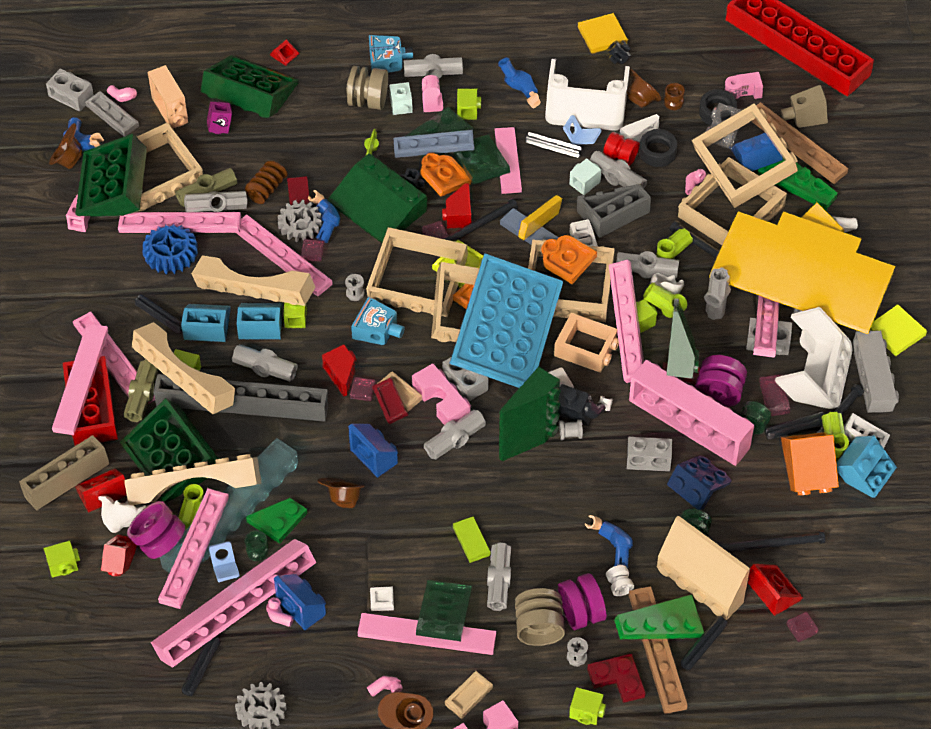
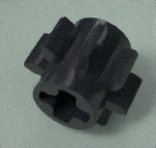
M616 40L608 47L607 52L610 54L607 57L614 64L617 62L623 64L629 59L631 55L629 50L631 48L623 40L620 43Z
M406 169L405 174L400 175L418 190L420 187L424 188V178L417 169Z

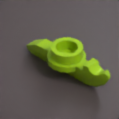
M376 129L373 130L371 137L367 138L364 142V146L367 149L366 155L369 153L372 155V152L377 150L379 146V141L376 139Z

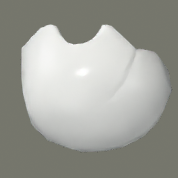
M660 273L654 274L650 282L657 284L673 295L679 294L684 286V281L680 280L677 283L674 275L667 277Z

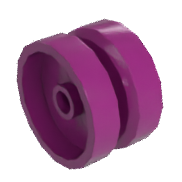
M712 355L706 357L702 361L695 388L702 394L712 397L724 407L734 406L740 402L747 370L738 360L728 356Z
M158 501L144 508L133 519L128 528L127 535L136 545H140V549L149 558L155 559L169 552L178 543L185 531V525L176 515H172V511L164 502Z
M590 573L578 576L576 583L569 579L558 584V593L562 596L564 615L574 631L586 627L588 620L593 624L606 620V608L600 588Z

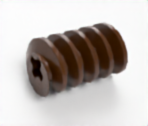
M267 161L250 182L246 184L245 191L253 202L264 204L265 200L269 198V194H272L274 189L278 188L288 173L279 163Z

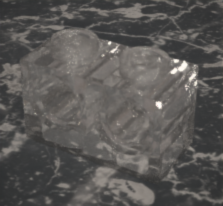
M719 103L718 107L713 109L711 115L713 122L711 126L707 127L706 132L723 122V113L730 112L732 117L742 110ZM738 129L725 136L722 140L716 141L713 145L731 150Z

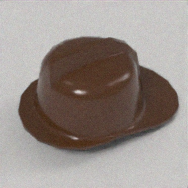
M629 68L632 82L627 89L628 98L640 107H645L653 101H661V97L656 89Z
M75 123L68 128L58 148L51 156L50 165L58 163L71 169L79 160L82 148L81 144L74 137L76 131Z
M319 478L317 480L318 483L328 487L331 501L342 508H354L359 500L361 488L365 487V485L337 478Z
M392 692L380 701L378 716L381 722L391 729H426L433 719V707L430 701L421 695Z

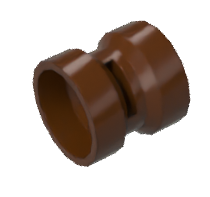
M670 83L666 86L664 98L666 108L678 110L683 106L685 89L681 84Z

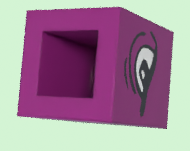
M210 101L207 116L209 132L228 134L232 116L230 103Z

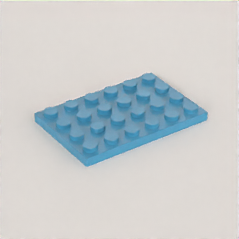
M484 254L449 364L520 388L539 366L563 281Z

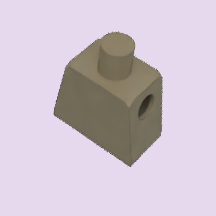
M821 85L792 95L790 97L791 107L781 109L782 119L786 121L794 118L798 128L828 123L826 98Z

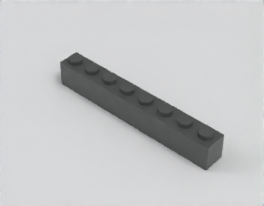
M157 374L154 388L156 406L166 398L179 405L181 409L208 411L169 377ZM226 380L235 388L233 406L219 412L326 421L329 405L327 389Z

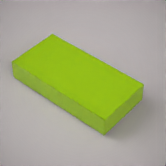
M474 517L453 523V529L469 563L490 556V550Z

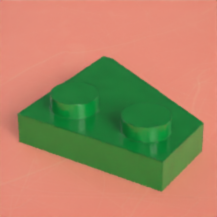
M288 498L248 515L246 520L247 523L280 544L308 513L305 507Z

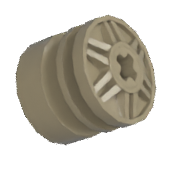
M353 65L347 82L348 106H355L357 102L358 107H363L365 99H367L368 108L382 110L387 96L388 71L386 69L373 68L369 76L367 67H362L360 72V66Z
M537 588L524 591L515 598L516 617L518 618L516 620L517 638L527 645L544 646L553 644L564 637L562 596L558 592L551 589Z

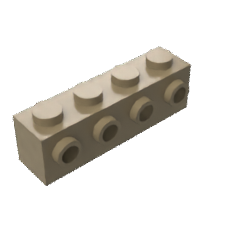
M92 435L25 477L19 483L24 497L37 511L109 465V460L105 448Z

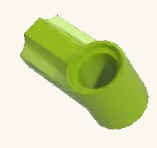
M684 228L679 229L668 239L660 240L656 256L674 259L692 243L693 238L689 231Z
M653 282L648 286L643 295L646 301L660 308L662 313L668 318H673L675 299H679L683 311L687 308V300L684 296L680 294L673 295Z
M829 412L822 416L824 432L832 434L834 436V443H838L841 446L840 449L835 447L837 459L846 451L849 440L845 435L841 413Z
M197 484L188 485L184 490V500L178 518L184 523L185 531H189L204 498L203 489Z

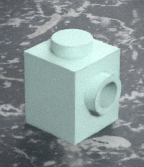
M409 82L390 84V101L393 115L412 113V97Z
M588 159L578 163L570 171V185L583 195L601 181V169L597 164L592 163Z

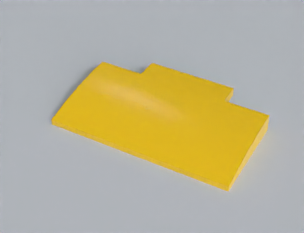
M738 212L712 270L721 267L728 270L727 273L730 276L729 285L801 311L820 307L833 322L868 334L892 278L895 266L856 253L861 238L783 212L778 224L775 225Z

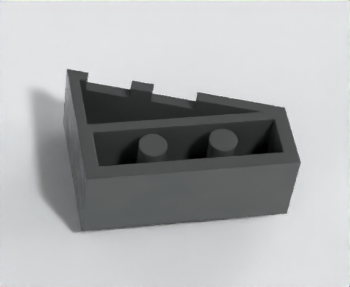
M640 184L616 188L614 192L604 194L602 191L596 192V195L589 197L581 195L577 196V212L584 220L588 219L590 221L593 231L601 238L650 213L651 197Z

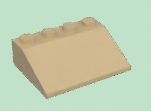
M677 516L658 555L657 568L662 575L669 576L681 589H686L698 602L710 607L715 615L722 616L727 620L744 603L750 568L680 516Z

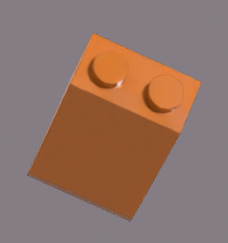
M821 432L781 437L791 491L797 492L798 495H809L811 490L827 493L832 492V488L839 487L834 436L832 434Z

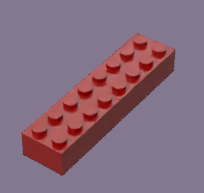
M732 0L727 6L726 21L847 97L871 76L874 59L779 0Z

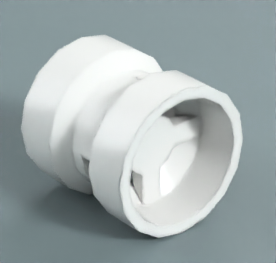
M624 565L614 566L606 572V577L612 584L611 590L614 596L629 594V591L634 589L632 580L628 578L629 571Z

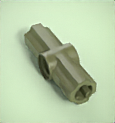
M231 168L212 176L203 174L197 178L195 183L176 190L175 194L181 207H184L185 194L219 192L236 185L237 179Z
M147 359L140 362L135 380H131L129 385V399L124 416L132 422L143 420L148 401H152L154 395V382L158 368L148 362Z

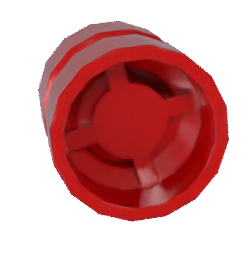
M612 132L605 143L603 153L612 159L618 158V160H623L630 166L637 156L640 143L631 138L625 140L623 135Z

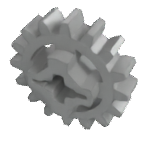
M294 200L293 205L287 203L286 209H280L281 214L278 215V228L281 229L282 235L287 234L288 240L295 237V242H298L299 238H302L305 242L307 236L314 238L313 232L319 233V227L322 226L321 213H318L317 206L312 208V202L306 205L304 200L300 204H297L296 200Z
M262 682L259 683V687L250 684L251 690L249 691L243 689L244 696H237L238 703L235 704L237 718L241 720L242 726L245 727L249 724L250 729H255V727H258V729H263V727L271 729L272 724L279 726L278 718L284 719V711H286L285 697L280 695V689L276 688L273 690L270 683L267 687H264ZM248 703L250 706L248 707V711L246 712V705ZM274 703H276L275 711L272 710Z

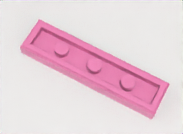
M514 127L495 128L501 193H522Z

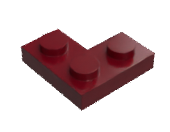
M632 654L587 664V670L594 688L616 683L623 703L645 698V690Z

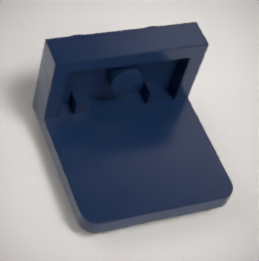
M697 456L677 464L667 485L700 511L705 508L713 492L729 486L732 480L724 471L711 464L708 458Z

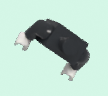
M564 381L560 382L561 392L559 395L560 406L558 414L561 417L575 422L581 419L583 425L589 426L591 419L597 418L605 410L610 411L612 398L607 399L605 396H600L599 403L595 405L588 393L564 385Z

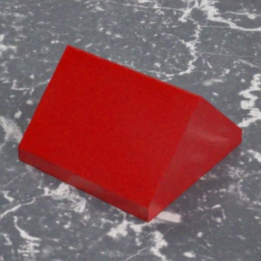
M115 468L75 486L88 513L102 507V501L99 500V496H109L113 501L127 496L124 475Z
M753 564L751 566L748 584L774 616L803 599L777 565Z

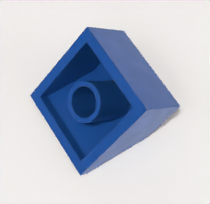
M766 133L734 144L732 147V152L739 164L750 171L783 160L781 154Z
M351 424L348 426L350 450L377 478L398 464V451L396 447L384 439L380 430H375L370 424Z
M297 574L277 575L274 577L276 598L280 600V605L291 616H294V620L304 630L326 615V602L324 598L312 591L311 585L307 580H302Z

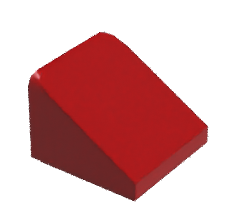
M286 39L270 55L286 66L299 53Z

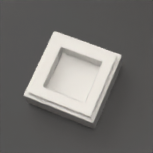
M393 587L370 588L371 611L394 610Z

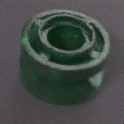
M754 401L746 402L742 407V411L738 414L754 424L753 434H762L771 419L770 411L764 405Z
M697 509L683 511L681 518L708 537L712 518L707 513Z

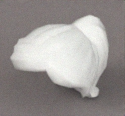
M106 495L98 497L102 501L101 516L103 523L113 533L119 532L123 527H129L133 519L146 508L145 505H128V501L126 503H119L117 500L114 502L112 498Z

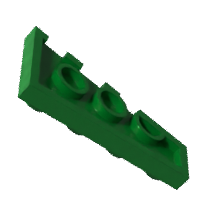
M782 157L783 160L759 168L757 175L760 176L785 161ZM796 163L797 172L775 184L814 205L818 203L826 211L837 198L835 190L820 178L812 176L809 169L801 167L798 163Z
M692 595L622 613L614 619L620 639L700 638L704 633Z

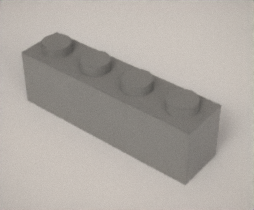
M856 331L852 347L861 386L864 390L863 395L867 413L891 412L899 401V394L894 388L895 377L890 371L891 361L890 357L886 354V340L883 339L881 331H869L868 334Z

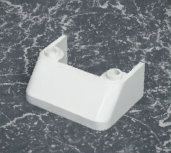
M552 59L545 113L548 123L564 126L569 117L574 115L580 127L600 128L603 130H619L622 128L627 99L629 66L625 68L624 81L613 80L607 85V91L568 87V79L563 75L555 74L556 59Z
M820 307L794 313L791 315V318L802 329L800 344L808 352L805 369L801 372L776 377L775 382L796 402L827 409L836 408L841 403L851 360V341Z

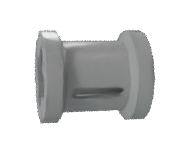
M358 274L349 275L345 280L347 287L346 296L351 301H359L365 295L362 288L364 279Z
M578 419L577 422L559 421L560 440H564L565 437H578L582 439V420Z
M572 638L567 646V660L573 666H580L587 661L588 644L582 638Z

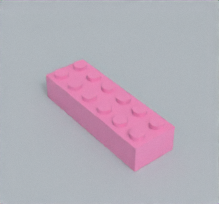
M646 360L631 376L629 401L736 466L750 450L754 424L747 418L737 415L730 408L717 403L712 397L697 391L694 386L679 380L678 377L666 376L667 372L661 369L659 365Z

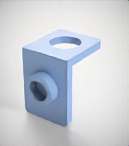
M574 115L569 117L563 127L569 140L574 145L594 144L601 133L600 128L582 129ZM571 123H573L575 127V131L573 134L570 131Z
M227 541L209 546L217 581L222 582L239 577L231 542ZM219 549H226L228 551V555L224 559H218L215 556Z

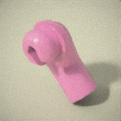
M111 85L107 89V93L119 102H126L137 96V91L130 87L119 90L114 85Z
M698 169L686 177L685 193L687 195H690L692 189L706 177V172L703 169Z
M270 598L266 606L270 619L273 622L291 627L294 616L282 612L281 602L278 598Z
M382 676L370 684L367 689L372 696H375L383 689L391 690V692H401L403 686L396 677Z

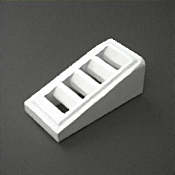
M656 114L626 125L620 129V134L624 136L625 140L631 138L640 143L643 134L659 128V116Z
M588 219L570 224L571 237L583 244H591L589 246L598 247Z
M853 413L844 425L845 435L849 441H853L855 437L871 434L880 438L879 443L884 448L890 437L888 433Z

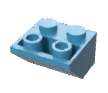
M241 303L237 314L239 339H281L283 304Z
M188 304L184 308L181 324L184 340L226 342L231 307Z
M875 436L855 437L836 463L837 472L845 483L872 498L877 496L897 468Z

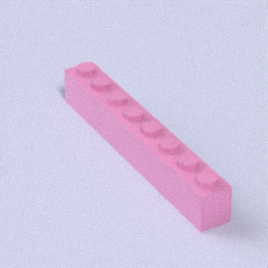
M296 539L292 540L153 640L151 644L160 660L173 668L275 593L274 577L297 574L299 576L313 566L316 561L309 547Z

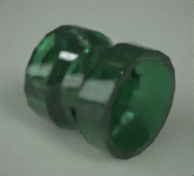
M251 531L245 537L247 556L254 561L263 560L269 552L267 537L263 532Z

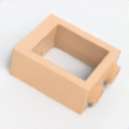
M166 65L149 71L148 78L151 96L166 123L172 129L188 123L185 96Z
M571 313L555 342L554 356L601 373L604 366H608L610 363L612 350H616L618 347V329ZM577 330L606 340L599 355L570 345Z

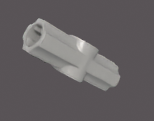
M430 54L424 59L404 60L405 77L434 75L441 78L442 75L463 74L462 57L441 58L439 55Z
M595 151L589 160L599 166L601 173L605 175L606 180L611 185L617 186L620 184L626 187L640 184L644 189L647 184V180L631 171L629 165L623 160L615 161L600 151Z
M212 191L209 193L185 194V212H220L222 210L247 209L246 191ZM214 197H220V203L217 206L211 205Z
M650 251L642 252L640 255L623 252L617 253L616 263L629 260L632 272L638 273L643 278H651L656 273L664 274L667 277L674 275L677 278L679 260L657 257Z
M722 267L713 269L710 273L709 289L704 296L707 303L706 312L708 318L713 320L721 319L724 316L727 296L731 292L728 270Z
M239 344L234 349L232 362L251 368L261 377L272 375L290 382L295 378L298 369L296 363L277 357L269 349L258 351Z
M472 410L458 421L451 420L446 423L439 434L424 443V449L431 459L436 460L453 447L458 449L465 445L469 436L484 427L486 421L478 410Z
M497 543L492 545L491 564L488 566L487 586H489L487 607L493 611H501L507 607L508 587H510L511 546H508L506 543Z

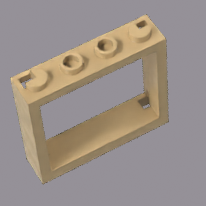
M755 104L692 140L695 151L734 208L798 171L796 156L793 152L789 153L786 148L788 146L782 137L778 138L775 126L772 123L768 124L765 112L762 108L758 109ZM756 118L785 161L735 190L706 147Z
M168 123L137 136L147 147L146 153L169 143L189 171L142 193L140 210L136 212H142L176 195V190L195 183L197 178L203 175L201 166Z
M730 157L722 164H718L726 177L729 176L741 185H745L759 177ZM708 174L699 186H695L688 197L682 199L678 206V217L723 245L728 231L694 210L719 186L712 174ZM773 185L758 194L768 202L753 217L769 222L785 207L787 193Z
M388 227L366 288L367 296L396 308L404 307L415 312L422 311L433 315L435 300L379 288L392 248L394 246L457 260V265L465 266L468 257L467 244ZM450 281L444 302H442L441 316L448 317L453 302V294L456 293L459 282Z
M532 240L528 269L536 271L537 257H543L541 247L546 240ZM585 244L597 252V258L593 261L594 263L606 264L602 304L558 299L553 317L569 318L570 314L573 313L593 321L606 322L611 285L609 265L613 264L614 248Z
M441 262L437 270L431 338L441 342L457 341L460 329L440 326L444 280L474 285L479 268Z

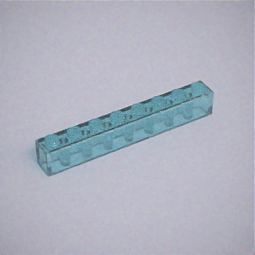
M276 438L257 457L262 484L234 488L230 485L223 492L229 494V499L203 556V562L210 557L209 546L223 543L230 532L235 531L241 521L246 516L252 514L255 507L261 501L266 500L269 492L274 487H278L289 472H293L298 465L297 451ZM191 525L184 531L178 543L169 552L160 557L162 568L169 573Z

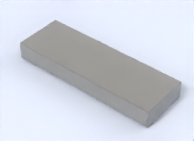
M101 91L85 101L86 106L124 137L139 127L137 120Z

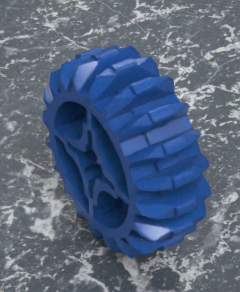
M165 224L163 228L158 226L157 231L151 230L150 235H146L145 241H143L142 252L145 262L150 265L151 269L156 268L158 273L164 270L165 274L169 271L175 274L176 270L183 272L184 267L190 268V263L195 262V257L198 254V244L189 228L184 229L182 225L176 227L175 224L168 227Z

